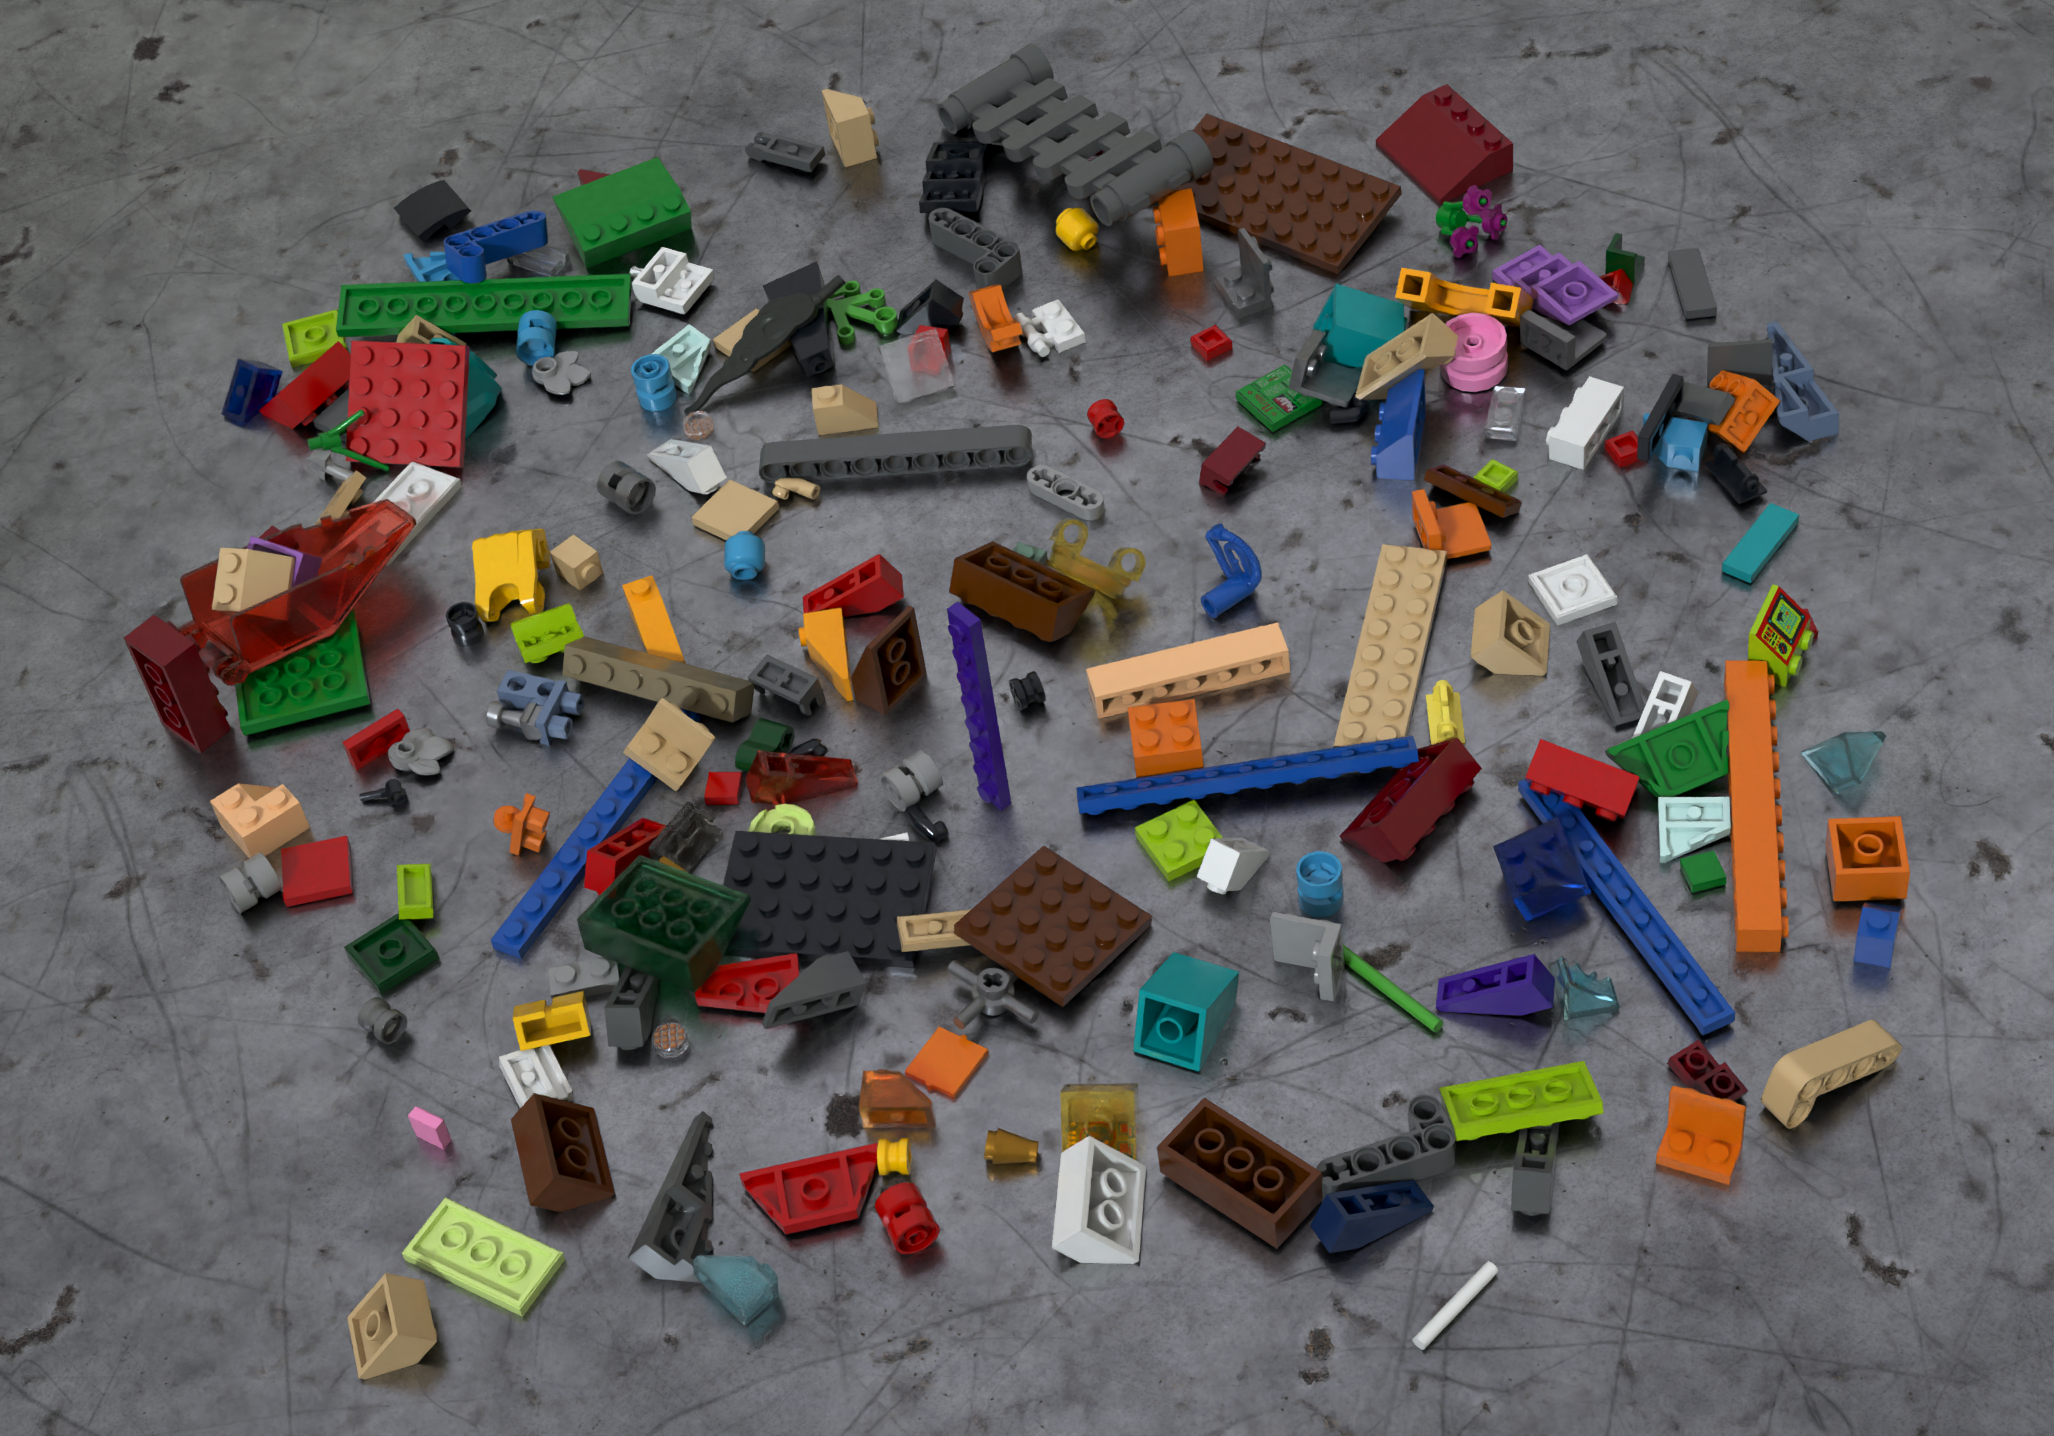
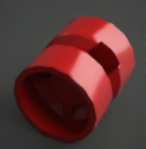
M909 1182L899 1183L889 1187L877 1198L875 1203L876 1212L883 1226L887 1228L888 1236L896 1251L901 1254L917 1253L930 1246L936 1240L940 1232L939 1225L931 1210L927 1208L926 1201L917 1185Z

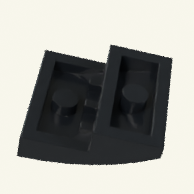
M445 180L432 183L417 190L394 207L396 212L423 243L444 224L451 230L471 212Z

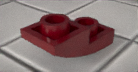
M1699 1039L1671 1056L1667 1062L1669 1067L1688 1088L1695 1089L1702 1094L1736 1101L1748 1092L1747 1088L1725 1062L1719 1065Z

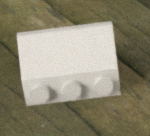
M1091 1136L1086 1137L1062 1152L1052 1248L1080 1263H1137L1140 1254L1146 1166Z

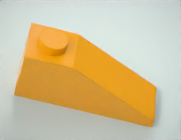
M653 575L622 585L629 612L646 653L685 663Z
M836 608L804 613V627L799 628L801 647H808L812 662L846 701L853 700L847 635L842 609Z

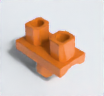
M528 793L525 794L522 811L514 806L507 805L498 808L494 813L493 822L497 830L503 833H512L509 853L519 856L523 847L539 853L546 840L547 831L545 828L550 812L534 807L536 796Z

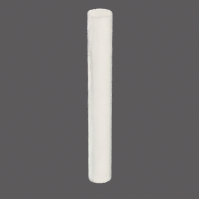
M1487 1261L1412 1339L1414 1344L1421 1350H1424L1499 1272L1498 1268L1492 1262Z

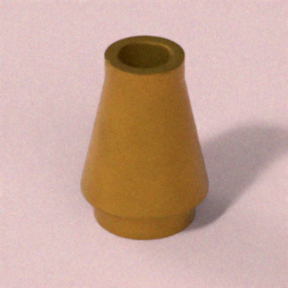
M998 1128L997 1131L988 1130L984 1159L992 1160V1164L1036 1163L1039 1141L1027 1139L1001 1128Z

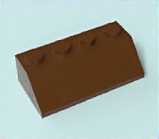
M992 541L954 559L949 593L961 598V601L964 603L974 604L986 610L991 616L1000 617L1011 622L1016 628L1025 629L1036 634L1043 641L1053 642L1071 633L1094 597L1095 589Z

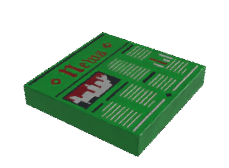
M1285 364L1235 391L1236 400L1272 432L1322 405L1321 399L1303 396L1299 392L1289 389L1292 370Z

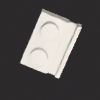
M549 1045L536 1049L519 1050L499 1056V1067L520 1108L533 1093L560 1100L567 1099L568 1102L573 1101V1091Z

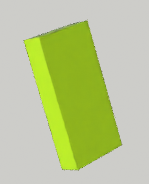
M431 864L397 865L399 920L433 918Z

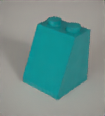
M1335 284L1313 325V331L1316 329L1326 333L1323 345H1326L1328 348L1324 360L1347 368L1363 367L1365 357L1405 331L1407 318L1404 317V304Z
M1173 952L1139 990L1133 1051L1200 1072L1236 1003L1239 971Z

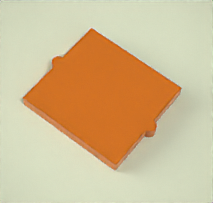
M938 1027L904 1071L905 1076L926 1085L927 1090L935 1089L955 1099L989 1054L987 1048L967 1040L966 1035L959 1036Z

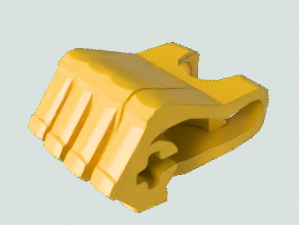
M527 529L510 531L503 534H493L487 538L475 539L472 543L475 572V606L481 620L484 623L499 620L501 611L515 599H519L529 615L543 612L545 590L538 581L537 568L542 570L550 567V550L545 530Z

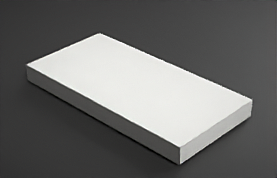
M411 462L338 539L340 547L390 507L413 524L383 563L389 566L462 487L460 479L416 462ZM379 523L347 550L377 561L396 534L394 533L385 539L377 533L382 525Z

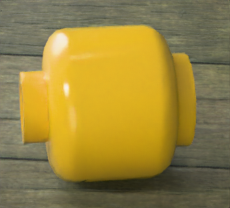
M1067 208L1058 216L1056 220V235L1072 251L1088 250L1096 243V236L1099 231L1098 223L1083 208Z

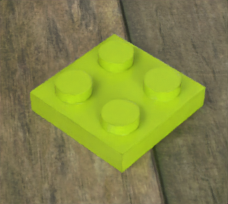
M1195 800L1135 827L1136 838L1168 882L1201 867L1211 839L1223 838Z

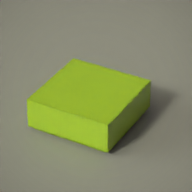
M1491 459L1473 478L1505 493L1518 480V471Z

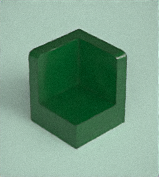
M1615 233L1606 250L1605 274L1623 269L1634 285L1644 268L1645 257L1622 250V234Z

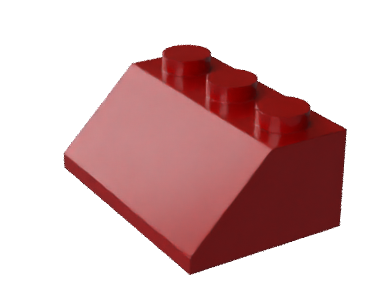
M338 341L259 411L264 416L291 429L295 428L299 423L306 426L318 416L314 411L320 405L327 408L338 398L335 392L340 387L345 391L349 388L351 354Z
M1542 739L1538 743L1525 776V781L1531 783L1530 790L1545 796H1549L1552 791L1564 796L1562 802L1582 809L1583 805L1586 804L1597 809L1596 815L1614 822L1617 817L1625 818L1640 779L1637 775Z

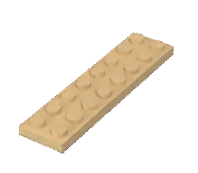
M1382 544L1333 745L1334 748L1407 737L1446 566L1447 551Z

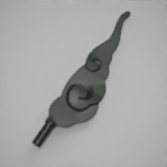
M837 275L821 290L811 296L798 292L787 297L775 298L765 304L757 316L745 326L742 338L734 345L731 356L724 362L723 367L709 379L697 401L687 407L684 413L690 416L699 411L720 387L747 374L755 367L759 360L780 348L797 329L812 322L817 316L819 308L846 284L845 281Z

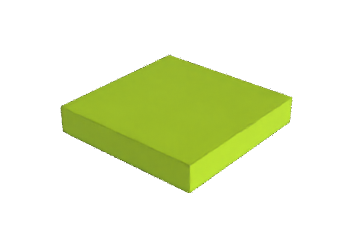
M338 309L282 324L292 368L315 362L338 341L348 351L346 337H338L336 332Z

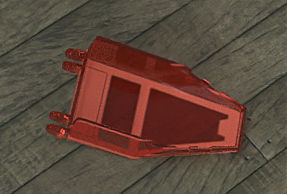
M384 499L349 509V516L332 520L331 515L320 518L321 524L303 528L302 523L264 538V540L322 558L318 574L306 582L233 614L231 617L212 610L219 559L194 569L180 578L193 620L179 627L178 630L185 637L188 635L193 637L201 649L205 647L209 640L227 655L222 660L215 662L212 668L213 673L227 686H232L236 683L240 684L245 681L249 673L333 635L417 524L416 519L389 499Z

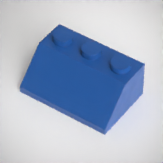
M1425 369L1416 370L1390 388L1387 393L1386 403H1380L1379 421H1382V424H1376L1375 443H1378V446H1372L1371 465H1376L1377 478L1415 480L1426 418Z

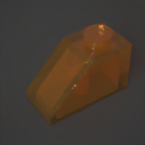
M886 1069L863 1071L859 1110L864 1128H936L932 1100L900 1071Z

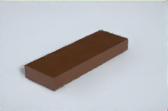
M1443 464L1426 470L1425 481L1502 518L1520 511L1522 502L1519 499Z

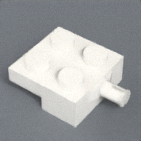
M661 247L644 269L633 266L629 273L631 278H635L632 282L636 301L684 315L715 279L713 269L689 263L686 253Z

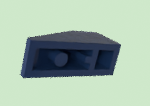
M1415 1180L1328 1193L1310 1227L1329 1253L1360 1248L1432 1212L1434 1205Z

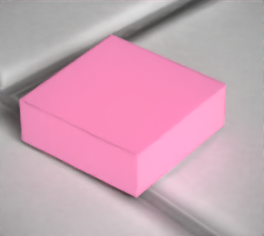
M416 1106L409 1113L408 1118L417 1137L443 1150L452 1141L444 1119Z

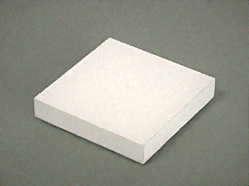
M1588 554L1528 575L1529 585L1557 626L1617 605L1616 594Z

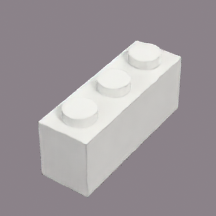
M1589 376L1583 387H1578L1575 391L1570 406L1562 410L1558 424L1555 427H1551L1548 431L1546 444L1549 445V459L1584 470L1624 410V387Z

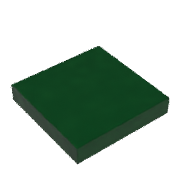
M398 913L344 947L346 954L380 995L439 959L436 949L410 919L399 920Z

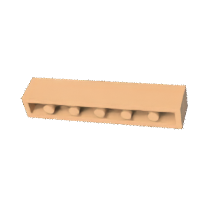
M1277 622L1086 669L1089 693L1097 717L1101 719L1128 712V707L1171 702L1290 673L1289 650Z

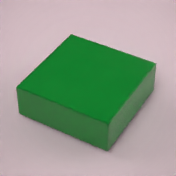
M1714 850L1680 859V868L1692 893L1726 885L1727 876Z

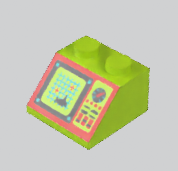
M1772 584L1749 632L1748 661H1767L1768 674H1774V684L1787 687L1791 676H1797L1800 671L1803 659L1801 654L1803 650L1809 651L1814 632L1810 631V616L1777 585Z

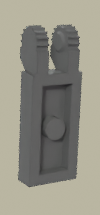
M763 132L757 133L754 137L755 143H749L745 148L746 154L757 161L767 160L812 172L825 156L824 146Z

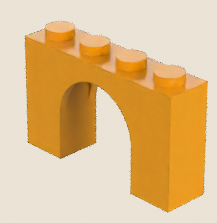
M1401 268L1395 295L1397 300L1410 309L1455 317L1468 313L1486 314L1496 318L1502 325L1519 328L1520 315L1528 309L1532 310L1534 301L1520 287L1491 283L1490 289L1469 287L1441 280L1431 272Z

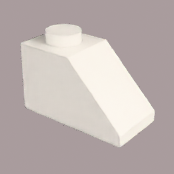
M1242 837L1211 839L1197 878L1207 882L1206 887L1219 894H1226L1227 891L1241 890L1267 860L1271 851Z

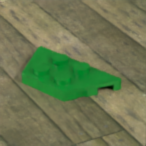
M1726 699L1608 748L1605 753L1608 758L1624 771L1639 776V783L1655 797H1677L1728 774L1726 747L1729 744V731H1727L1729 702Z

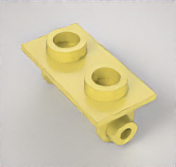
M1439 680L1433 687V694L1426 695L1431 745L1453 738H1458L1465 745L1459 692L1453 693V687L1448 681Z

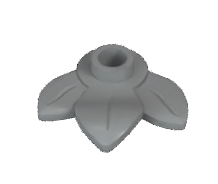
M566 351L556 354L553 358L543 357L538 359L534 363L532 376L537 383L544 384L545 389L550 393L564 395L570 393L571 386H578L587 381L591 376V372L576 364L579 358L578 352Z
M418 728L406 733L402 741L392 744L388 750V758L393 767L398 770H412L420 775H434L440 773L437 760L454 751V746L443 737L433 736L431 729Z

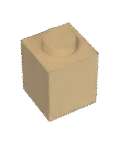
M574 534L550 551L556 574L578 590H582L603 574L598 552Z

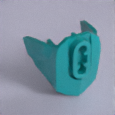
M432 338L429 344L457 345L447 338ZM472 351L469 354L465 438L470 436L493 409L497 396L502 390L495 380L498 375Z

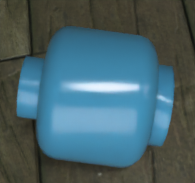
M740 531L725 542L724 567L734 578L750 580L764 570L765 543L761 538L750 531Z

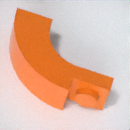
M995 284L968 292L978 326L990 351L996 352L1020 345L1019 335L1023 334L1020 322L1013 320L1008 310L1001 285Z

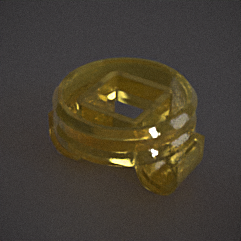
M1071 518L1061 520L1056 525L1049 539L1054 543L1051 547L1050 557L1048 560L1046 559L1047 566L1116 600L1124 598L1122 595L1125 589L1131 585L1132 581L1138 582L1146 565L1143 553L1135 548L1121 547L1114 552L1106 568L1080 555L1088 538V530L1085 524ZM1074 524L1078 528L1079 535L1074 542L1068 543L1064 538V530L1068 525ZM1132 553L1136 559L1135 566L1131 570L1125 571L1122 568L1121 560L1125 554Z

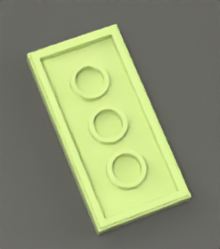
M446 1197L402 1252L404 1260L522 1317L565 1261L563 1252Z

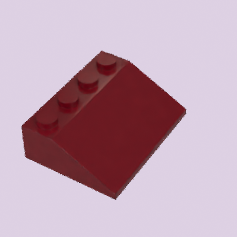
M1448 84L1422 95L1376 139V145L1440 205L1445 201L1466 193L1470 186L1476 185L1479 187L1513 171V143Z

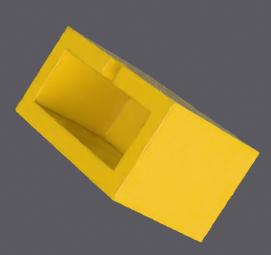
M584 991L554 997L552 1005L547 1006L545 999L514 1007L512 1018L520 1051L587 1037L591 1034L592 1023Z

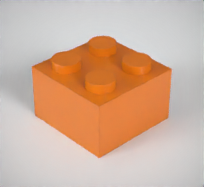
M1192 188L1172 191L1157 200V206H1152L1155 224L1160 223V225H1156L1155 229L1157 246H1163L1159 248L1161 265H1167L1168 276L1203 272L1200 225Z
M1194 699L1128 707L1136 778L1204 768Z
M1901 816L1828 819L1825 847L1833 901L1907 899L1910 868Z

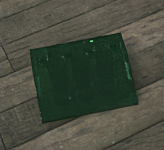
M639 855L577 918V923L585 950L696 992L716 970L751 899L750 895Z

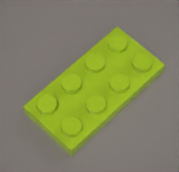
M1585 1061L1439 1088L1440 1099L1455 1132L1456 1141L1465 1139L1475 1140L1481 1136L1512 1133L1519 1129L1549 1126L1556 1122L1586 1119L1590 1116L1604 1114L1603 1101Z

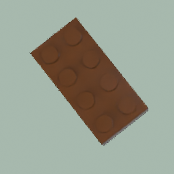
M1203 1098L1157 1146L1159 1167L1162 1174L1276 1249L1323 1199L1321 1171L1206 1098Z

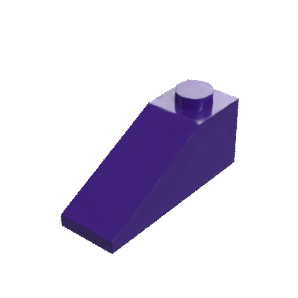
M1535 954L1440 978L1438 981L1436 1009L1439 1012L1521 1016L1553 1008L1555 978Z

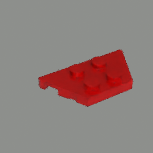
M878 1143L739 1173L741 1183L785 1234L857 1219L861 1213L878 1165Z

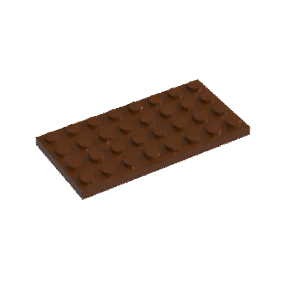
M1207 113L1192 131L1196 132L1209 148L1213 158V170L1194 182H1187L1175 189L1192 188L1198 220L1237 235L1238 229L1245 228L1250 237L1254 236L1258 243L1336 274H1340L1402 195L1401 186Z

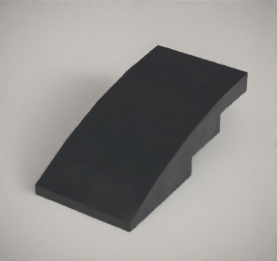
M979 141L933 142L925 161L926 174L922 181L923 194L919 201L920 213H931L938 208H948L955 212H977L985 183L990 143L985 144Z

